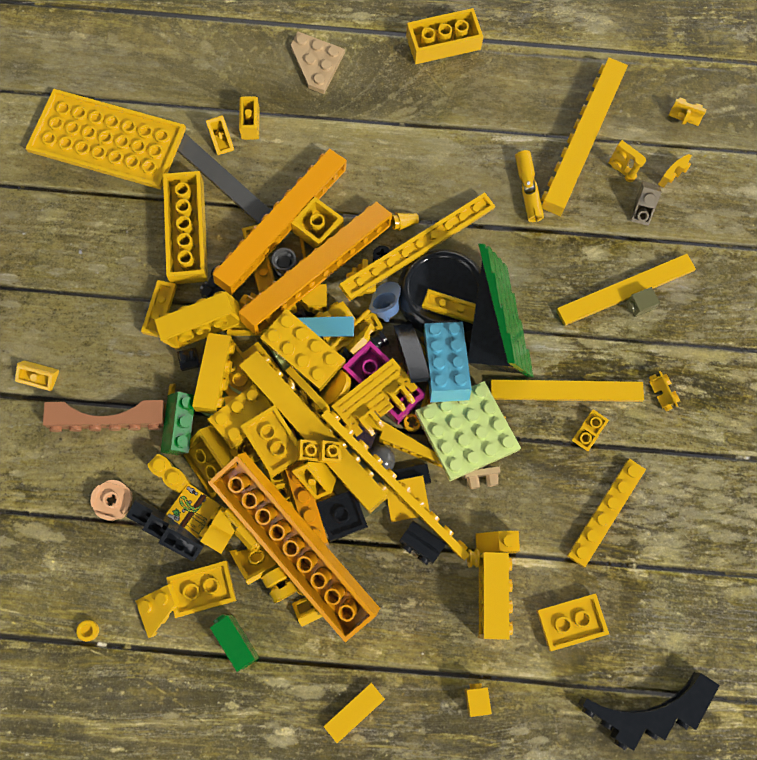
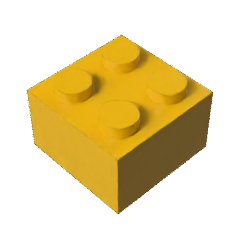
M314 197L291 222L294 234L315 249L319 248L329 237L334 236L340 228L344 227V220L341 215Z

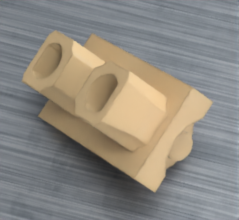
M500 466L485 469L481 467L464 475L463 480H466L469 490L480 488L479 478L483 477L486 478L487 487L497 486L498 475L501 472Z

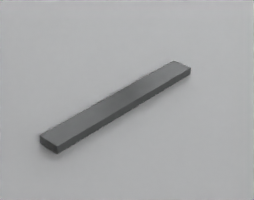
M184 133L177 151L257 224H260L263 216L269 214L271 210Z

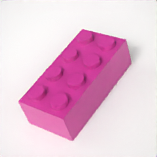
M369 341L343 366V371L349 374L348 376L351 377V381L358 386L390 359ZM419 387L411 393L415 399L413 404L409 403L401 392L396 395L405 405L406 409L403 412L392 400H389L394 408L387 412L386 415L396 425L424 400L425 392Z

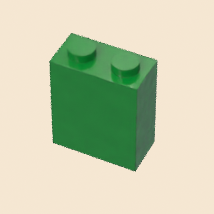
M223 614L213 621L214 625L210 629L236 672L242 671L260 658L234 616Z

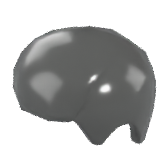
M376 445L370 448L368 452L372 456L376 454L383 461L381 465L386 470L388 468L393 469L395 455L389 447ZM367 465V467H368L374 474H376V473Z

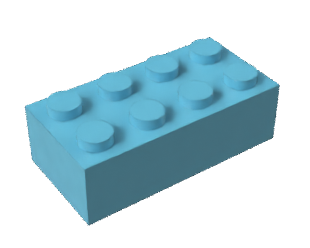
M463 322L424 324L425 357L430 375V381H428L430 402L469 400L472 388Z

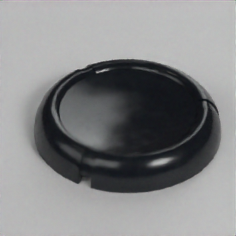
M436 249L426 252L406 265L398 280L401 288L398 301L402 315L407 321L410 320L415 329L424 333V324L446 322H463L464 333L473 328V324L424 309L422 304L428 289L476 304L480 267L471 258L457 251Z

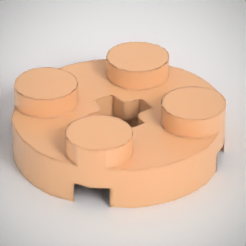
M108 480L98 485L93 490L90 499L94 513L108 521L124 518L133 502L132 491L124 483L117 480ZM115 495L116 503L109 506L107 498Z

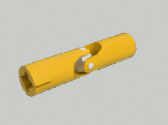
M523 150L515 154L519 178L522 181L521 188L528 221L536 222L537 218L538 222L544 218L537 183L534 180L535 171L531 152Z

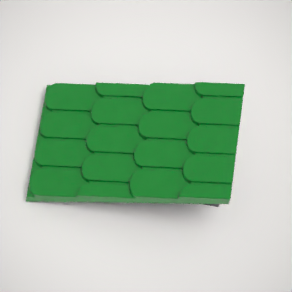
M478 244L482 264L468 363L478 370L520 373L534 378L529 349H526L523 326L518 317L515 293H512L507 265L502 262L501 258L497 257V254L492 251L490 246Z

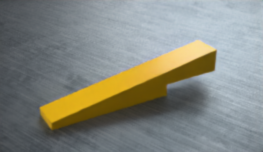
M370 416L365 419L374 432L381 435L379 438L380 443L443 468L433 450L384 421L382 422L385 426L381 429Z

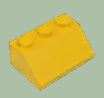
M208 426L196 432L190 440L189 453L183 455L210 497L215 498L218 494L208 482L234 457L229 451L230 446L212 426Z

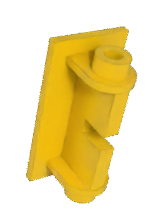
M659 371L661 376L657 377L656 374L650 376L649 383L654 393L663 392V394L657 396L661 408L667 412L673 409L672 405L674 404L676 407H679L677 402L680 399L676 391L671 392L668 385L672 383L667 373L663 375Z

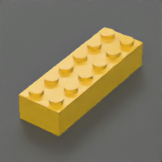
M200 171L163 174L167 278L170 283L174 284L208 281L204 181Z

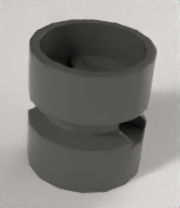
M280 248L273 253L272 264L278 278H281L286 271L291 270L297 265L296 255L291 249Z

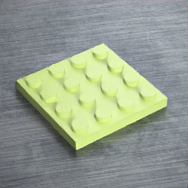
M485 381L471 387L469 400L434 402L415 411L449 481L455 480L521 449Z

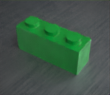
M175 392L167 396L161 453L178 456L189 453L194 408L192 407L194 395Z

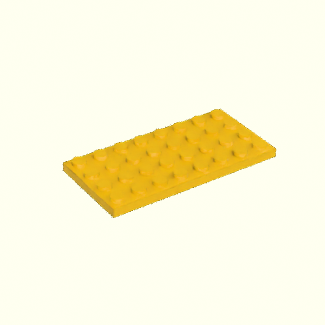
M53 89L25 149L29 153L161 190L163 174L169 172L186 131V126L181 123Z

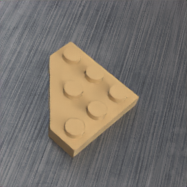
M297 32L291 43V50L304 75L306 84L309 89L325 94L345 54V49Z

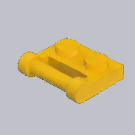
M621 140L608 163L613 169L625 175L626 181L633 182L637 177L640 167L644 166L646 158ZM634 160L633 167H628L630 161Z

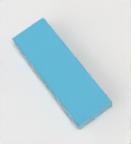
M353 316L298 318L319 337L354 336Z

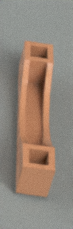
M143 400L135 407L116 415L92 416L73 409L65 402H44L43 426L50 429L49 431L62 432V429H69V431L80 432L82 429L101 431V428H109L111 431H120L121 428L138 431L145 427H148L149 430H160V427H164L166 403L163 400Z

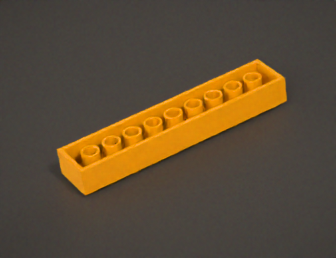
M245 452L233 458L208 482L344 642L348 641L377 616L380 607Z

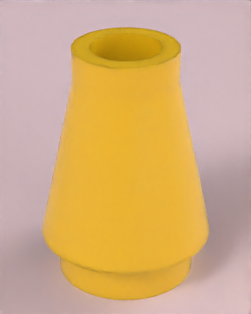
M395 213V215H392V228L394 230L400 231L419 224L417 213Z

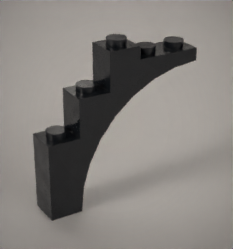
M694 672L685 686L673 697L659 705L644 710H612L600 706L585 697H581L578 704L583 707L582 712L593 718L595 715L601 719L600 724L610 731L614 728L610 736L615 739V745L624 751L627 748L634 751L644 732L654 740L658 738L666 740L674 723L685 730H688V728L697 730L720 685L704 674Z

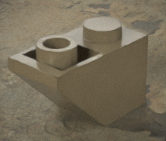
M642 181L631 217L632 222L649 226L662 193L659 185Z

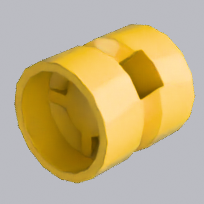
M277 567L261 577L265 587L271 589L269 594L274 604L298 591L293 581L288 579L287 574L281 567ZM283 583L284 587L279 589L277 585Z

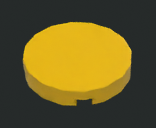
M339 370L320 393V397L329 407L344 397L350 390L351 377L343 370Z

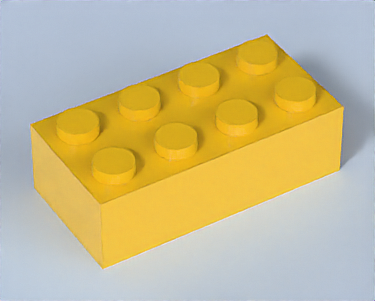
M474 8L407 23L406 37L415 64L481 50L483 34Z
M219 291L212 297L197 300L195 304L182 306L172 313H164L160 318L155 319L160 340L177 350L207 338L208 333L217 334L242 324L239 316L241 308L239 302L228 292Z
M285 309L260 337L264 344L292 366L320 392L346 364L344 357L288 309Z
M483 552L480 554L479 638L510 640V635L513 634V623L509 622V613L513 612L512 600H509V592H512L513 588L512 579H509V571H512V558H509V553Z

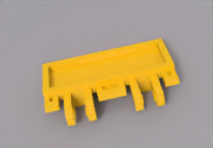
M392 358L331 407L345 425H348L354 431L356 437L363 432L358 426L359 424L372 437L375 432L365 419L370 416L375 424L382 429L385 425L377 414L382 417L394 408L389 400H392L403 412L406 409L405 405L396 395L401 392L406 400L413 404L415 399L411 393L418 387L415 383H410L408 375Z

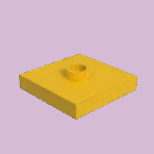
M423 475L397 480L400 484L404 482L412 490L410 494L414 498L419 497L425 503L424 509L430 513ZM384 482V486L388 490L386 494L388 495L387 503L391 522L419 517Z

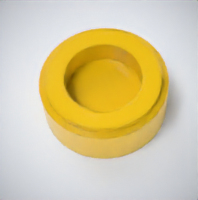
M92 620L82 621L76 629L77 637L85 642L94 640L99 634L98 624Z

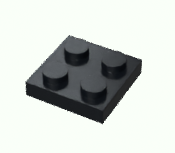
M350 491L317 503L330 542L368 528L359 501Z

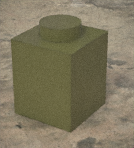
M652 287L632 294L627 300L628 310L633 313L634 317L655 310L660 304Z

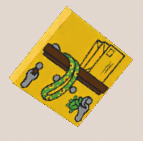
M188 483L166 515L198 539L205 525L208 526L212 519L210 517L216 508L220 509L221 505Z

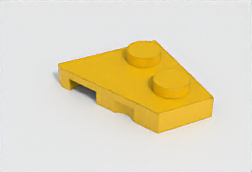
M168 584L135 600L148 638L156 636L158 628L167 621L170 613L179 604L172 584Z

